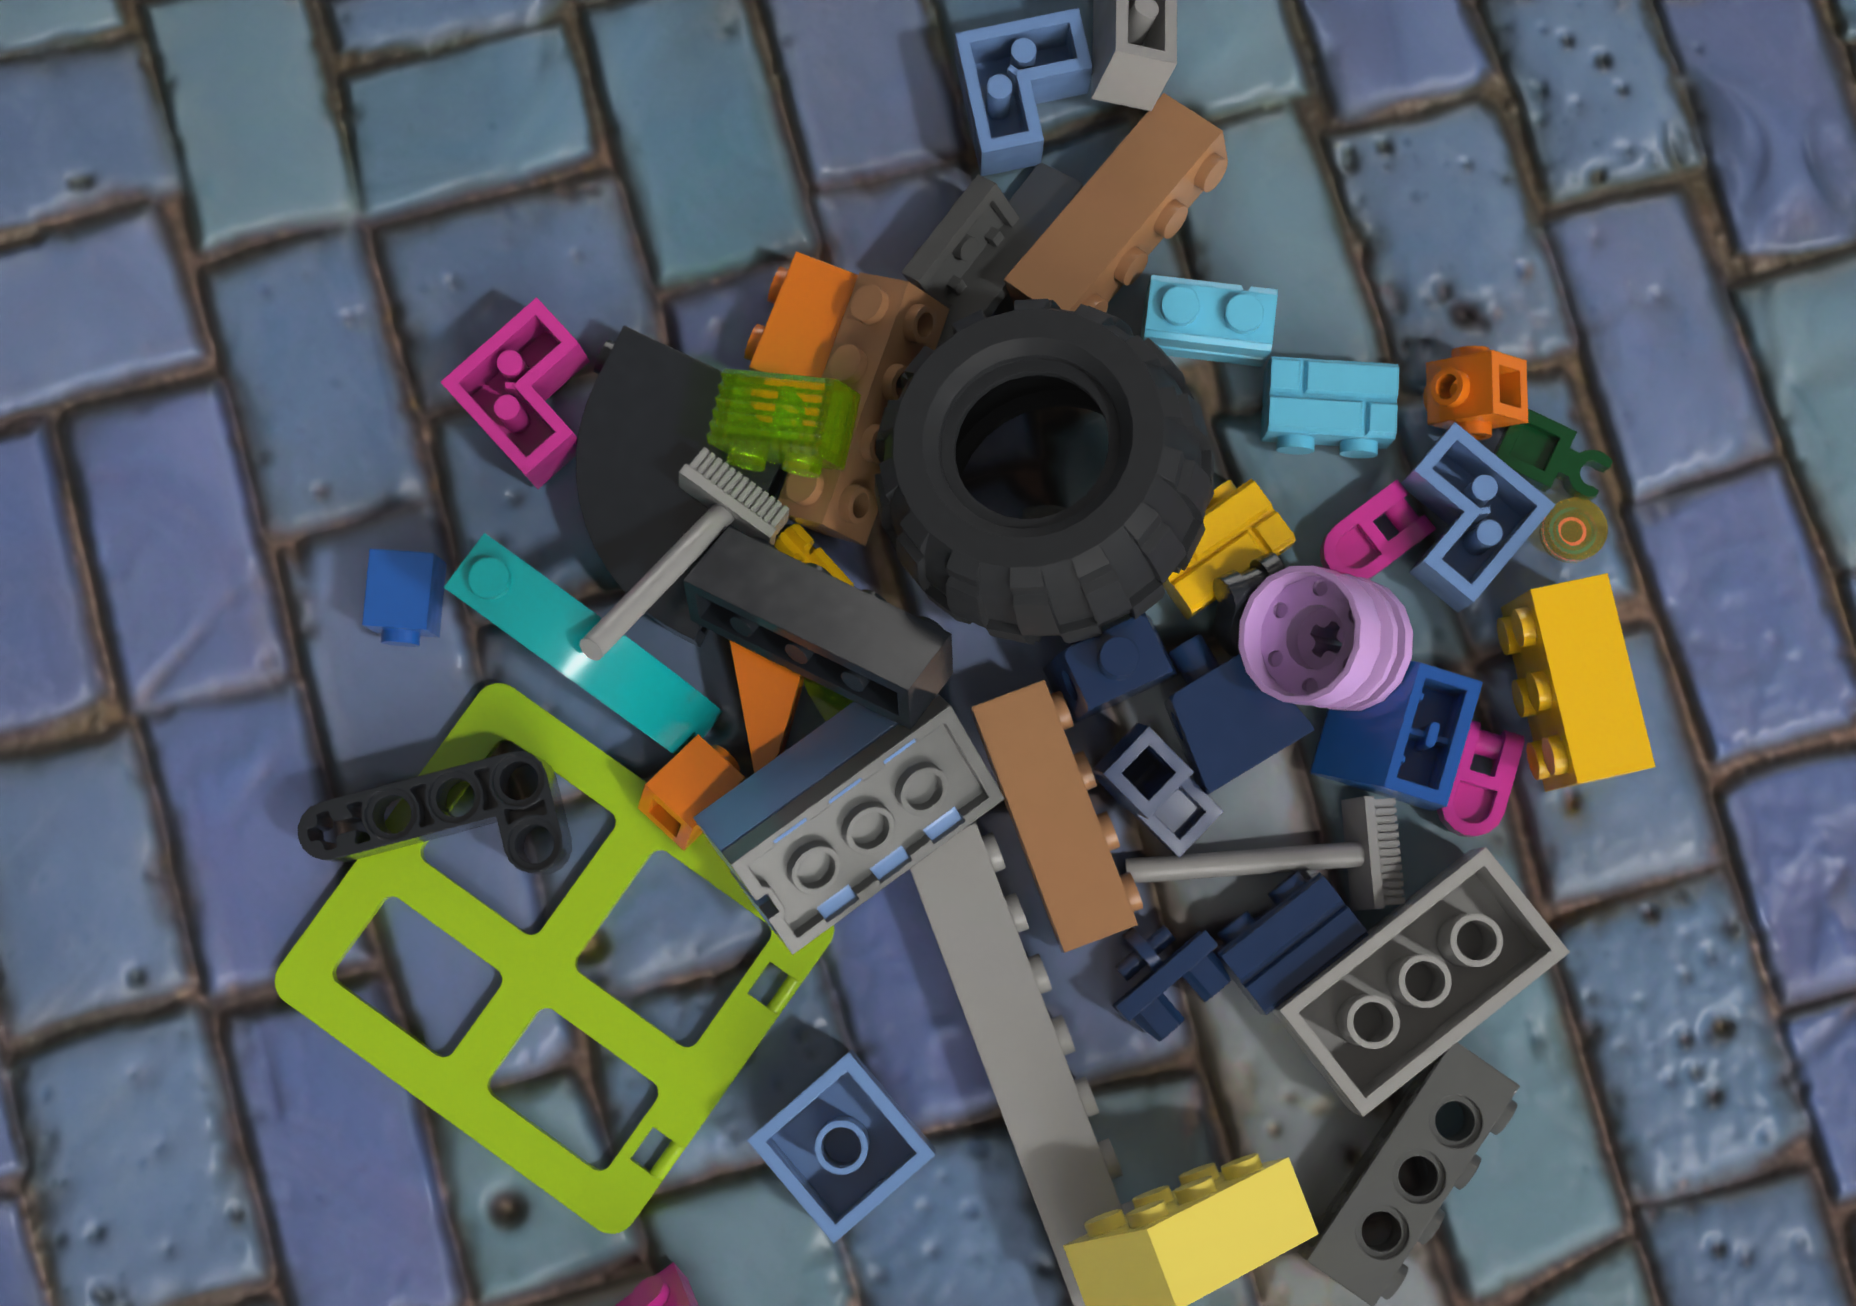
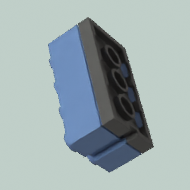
M937 694L912 729H908L856 702L851 703L693 818L715 851L730 868L731 874L752 905L793 955L1005 798L953 708Z

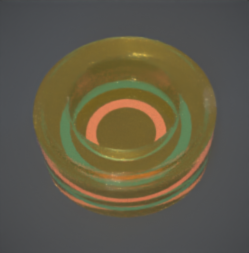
M1577 497L1567 498L1558 502L1540 523L1539 528L1540 540L1544 549L1553 558L1565 563L1582 562L1595 555L1605 544L1608 534L1607 520L1601 509L1593 502Z

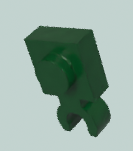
M1528 409V423L1506 426L1494 450V454L1536 489L1546 492L1552 487L1555 478L1562 481L1566 492L1571 497L1584 502H1590L1596 498L1599 490L1583 482L1580 475L1581 468L1589 466L1596 471L1604 473L1613 463L1612 459L1601 451L1585 450L1579 453L1571 449L1570 446L1577 431Z

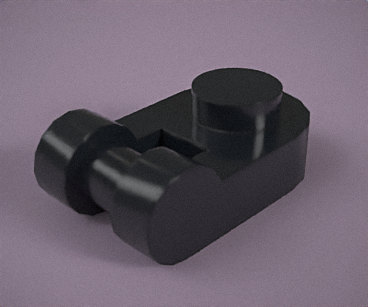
M1272 552L1252 560L1249 570L1242 573L1233 570L1215 578L1213 581V590L1218 605L1213 622L1212 635L1231 656L1240 654L1238 648L1239 624L1250 595L1268 576L1286 568L1282 560Z

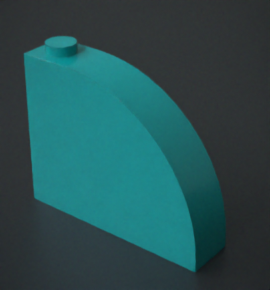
M486 533L481 536L444 586L450 593L674 755H677L698 734L704 739L723 713L707 697L626 635H623L600 660L596 661L588 658L580 648V641L602 618Z

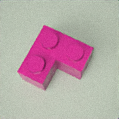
M536 297L441 381V384L537 489L543 486L576 456L577 436L545 401L590 361L578 341Z

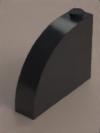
M624 325L616 341L609 338L604 343L595 362L594 372L599 375L585 405L579 427L576 448V484L584 523L593 546L606 569L623 591L627 593L709 510V508L679 487V471L685 464L690 465L705 447L709 450L710 454L711 452L714 453L716 458H721L723 463L726 462L730 468L732 466L736 469V472L739 471L743 474V478L744 476L747 477L749 482H754L756 487H761L763 492L766 491L769 493V496L775 497L792 462L808 414L807 411ZM731 524L728 526V527H730V528H732V529H734V530L740 532V531L737 530L735 527H733ZM726 529L645 612L666 630L698 647H701L709 629L690 620L683 580Z

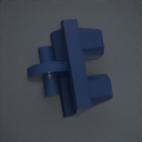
M1163 925L1149 938L1144 940L1131 927L1122 937L1133 951L1119 962L1115 968L1126 981H1129L1145 966L1151 972L1112 1004V1006L1125 1021L1130 1022L1133 1019L1140 1028L1159 1042L1162 1041L1185 1020L1163 992L1182 977L1202 1002H1206L1231 981L1220 959L1212 951L1218 944L1206 930L1203 932L1199 930L1162 961L1158 955L1176 940L1172 933Z

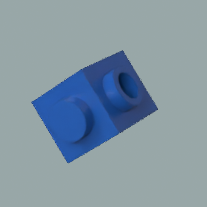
M369 549L362 625L375 633L381 634V643L388 645L418 647L420 646L421 636L440 638L447 563L435 553Z

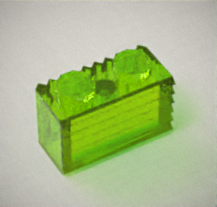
M728 368L721 372L722 382L718 384L719 394L715 397L717 406L712 409L714 418L709 422L711 431L706 437L710 445L728 454L726 461L728 464L750 471L762 472L765 471L767 461L775 464L781 463L782 470L808 478H820L822 468L844 471L861 394L841 381L831 378Z

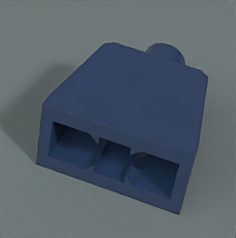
M1145 612L1137 619L1132 617L1103 631L1102 636L1085 639L1066 648L1042 669L1053 693L1057 691L1062 692L1073 724L1179 675L1152 618ZM1069 676H1070V678H1071V680H1072V682H1073V684H1074V686H1075L1076 692H1075V690L1073 689V687H1072V685H1071V682H1070V680H1069Z
M1201 634L1191 638L1168 653L1187 686L1169 696L1164 704L1188 765L1194 771L1192 774L1194 780L1207 795L1315 730L1311 722L1295 704L1282 702L1259 689L1246 673L1241 654L1220 665Z

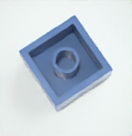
M852 1049L747 1140L833 1244L936 1155V1148Z

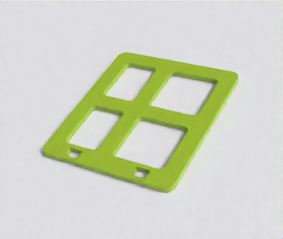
M494 683L486 686L477 694L418 776L489 758L499 744L511 741L527 753L543 759L552 767L555 773L614 815L615 827L543 928L538 933L530 935L430 864L424 857V848L429 841L357 859L278 967L275 974V988L283 1001L590 1225L603 1233L616 1234L626 1230L637 1219L666 1175L828 948L834 937L835 927L834 925L793 955L771 929L769 941L696 1044L684 1046L584 975L579 970L577 964L583 950L651 855L657 851H666L761 920L766 921L752 905L731 874L730 868L715 851L704 833L684 851L638 809L644 785L647 783L512 686ZM460 782L449 790L447 795L449 811L453 809L470 784L468 782ZM404 798L399 801L385 820L387 828L392 833L404 830L410 822L411 808ZM391 897L399 898L497 969L502 976L501 986L449 1056L438 1054L343 985L337 978V967L384 902ZM771 962L787 973L788 976L766 1006L749 994V992ZM545 1008L554 1010L657 1086L658 1097L606 1169H598L496 1096L491 1090L490 1083L492 1077L538 1013ZM654 1127L668 1137L671 1142L652 1169L648 1170L632 1157Z

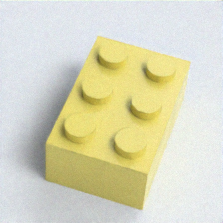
M1253 1153L1220 1167L1222 1172H1218L1215 1163L1205 1164L1179 1175L1178 1178L1181 1186L1171 1191L1169 1185L1134 1197L1132 1202L1135 1209L1125 1215L1122 1209H1116L1086 1221L1084 1226L1087 1234L1063 1245L1085 1306H1187L1318 1235L1319 1233L1289 1157L1262 1163L1258 1153Z

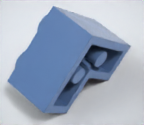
M1079 8L955 33V63L980 175L987 176L1040 164L1042 161L1044 138L1036 104L1088 94L1093 67Z
M1454 422L1401 483L1410 494L1448 524L1446 529L1409 573L1458 613L1475 602L1556 504Z

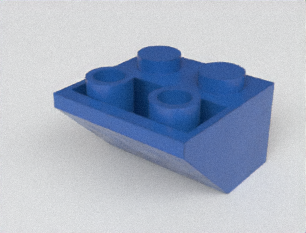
M1410 661L1402 683L1383 702L1362 711L1327 710L1309 773L1384 797L1396 798L1397 801L1429 811L1447 807L1483 682L1421 662Z

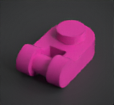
M1397 479L1331 529L1324 537L1320 548L1321 563L1326 569L1370 580L1434 532L1436 527L1425 514L1421 517L1416 514L1405 500L1409 493ZM1383 514L1387 516L1399 532L1389 541L1373 522Z
M1472 720L1447 807L1437 809L1440 821L1449 831L1458 836L1476 837L1491 832L1499 825L1505 814L1524 746L1523 735L1507 730L1498 735L1482 730L1481 723ZM1474 754L1493 759L1490 776L1470 770Z

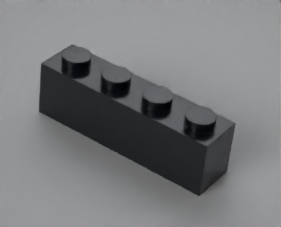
M728 527L683 580L691 621L908 729H912L953 674L952 633L944 630L936 621L925 616L916 617L889 604L874 591L868 589L860 590L833 577L827 570L817 564H805L784 554L765 539L759 537L751 538Z

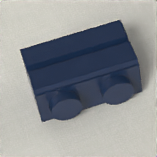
M1296 871L1267 894L1274 904L1254 919L1247 910L1217 933L1223 944L1213 952L1220 959L1228 975L1235 981L1242 993L1260 1014L1268 1015L1369 935L1365 927L1350 908L1344 904L1342 898L1320 872L1311 874L1304 879L1299 871Z

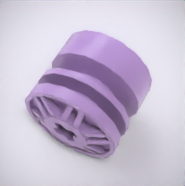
M1314 565L1289 566L1268 576L1250 595L1240 619L1238 648L1246 673L1262 692L1286 703L1314 705L1319 708L1332 710L1362 711L1383 702L1402 683L1412 659L1413 629L1405 606L1389 588L1367 578L1356 577L1351 574H1341L1337 571Z

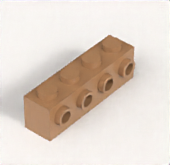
M1163 93L1152 111H1148L1004 278L1013 306L1015 300L1049 299L1054 300L1062 310L1076 311L1080 304L1107 312L1108 302L1123 285H1131L1142 274L1148 262V255L1163 238L1169 239L1179 231L1186 220L1188 208L1203 191L1210 192L1223 178L1228 165L1223 130Z
M859 272L778 498L782 506L785 505L790 508L789 519L817 533L866 546L878 512L874 485L875 474L881 473L880 461L876 456V438L884 408L887 407L888 400L899 399L903 391L901 376L922 348L926 345L932 350L936 349L950 310L909 281Z
M1045 680L971 707V715L999 789L1005 798V805L1061 953L1137 926L1138 923L1134 912L1143 909V903L1131 873L1127 872L1119 875L1110 851L1120 848L1119 840L1107 811L1096 815L1087 790L1097 787L1096 780L1084 751L1072 753L1064 730L1074 727L1062 692L1057 691L1050 694Z

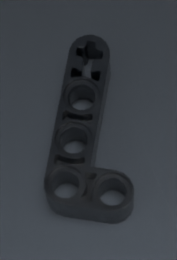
M523 751L508 752L322 801L309 807L301 816L298 824V839L302 848L312 857L332 862H350L497 822L508 860L521 871L537 875L552 874L563 868L569 861L572 852V838L557 777L552 767L543 759ZM531 765L538 775L536 791L524 800H516L509 790L510 776L517 768ZM460 782H468L475 793L474 804L466 814L455 817L447 807V795L454 785ZM404 798L411 808L410 822L404 830L392 833L387 828L384 820L386 808L392 801ZM333 821L346 824L362 822L366 829V832L353 830L342 833L336 837V843L325 842L324 832L333 828ZM538 827H545L550 831L554 840L552 853L546 860L540 863H532L524 852L526 836Z

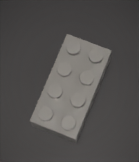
M1487 847L1473 849L1466 852L1409 897L1405 904L1399 905L1367 931L1369 934L1367 937L1272 1012L1348 1110L1364 1117L1569 954L1570 951Z

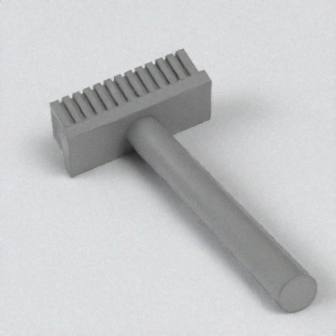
M704 447L690 465L685 464L679 471V487L709 508V510L580 641L582 652L592 660H600L730 524L751 538L759 537L774 545L776 535L788 521L790 508L785 505L782 506L779 500L775 501L776 498L772 495L769 496V493L766 491L763 492L761 487H756L754 482H749L747 477L744 476L743 478V474L739 471L736 472V469L732 466L730 468L729 464L723 463L721 458H716L714 453L711 452L710 454L709 450Z
M1363 796L1341 800L1345 842L1183 854L1180 858L1176 855L1125 858L1126 873H1131L1135 883L1347 868L1351 911L1385 909V905L1405 904V897H1402V895H1405L1404 889L1401 888L1404 886L1403 881H1401L1403 873H1400L1402 864L1399 865L1401 856H1398V854H1401L1400 848H1398L1400 841L1397 840L1399 832H1396L1398 824H1395V821L1398 820L1397 815L1395 816L1394 814L1397 813V809L1394 807L1396 805V798L1374 799V796Z

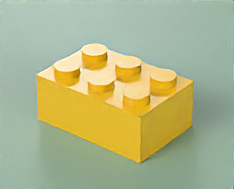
M1608 573L1530 589L1502 606L1503 617L1497 619L1498 639L1504 654H1512L1518 677V679L1512 681L1513 701L1519 716L1527 717L1533 742L1527 743V759L1533 777L1536 780L1542 779L1545 792L1614 778L1656 767Z

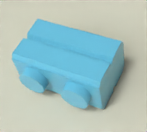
M1151 275L1145 293L1140 337L1144 341L1147 338L1152 340L1167 356L1263 367L1272 350L1278 289L1251 286L1248 291H1245L1242 285Z
M1271 356L1263 376L1261 441L1276 442V451L1284 454H1311L1315 450V445L1340 446L1339 455L1343 457L1361 459L1378 456V449H1387L1395 440L1397 433L1398 364Z

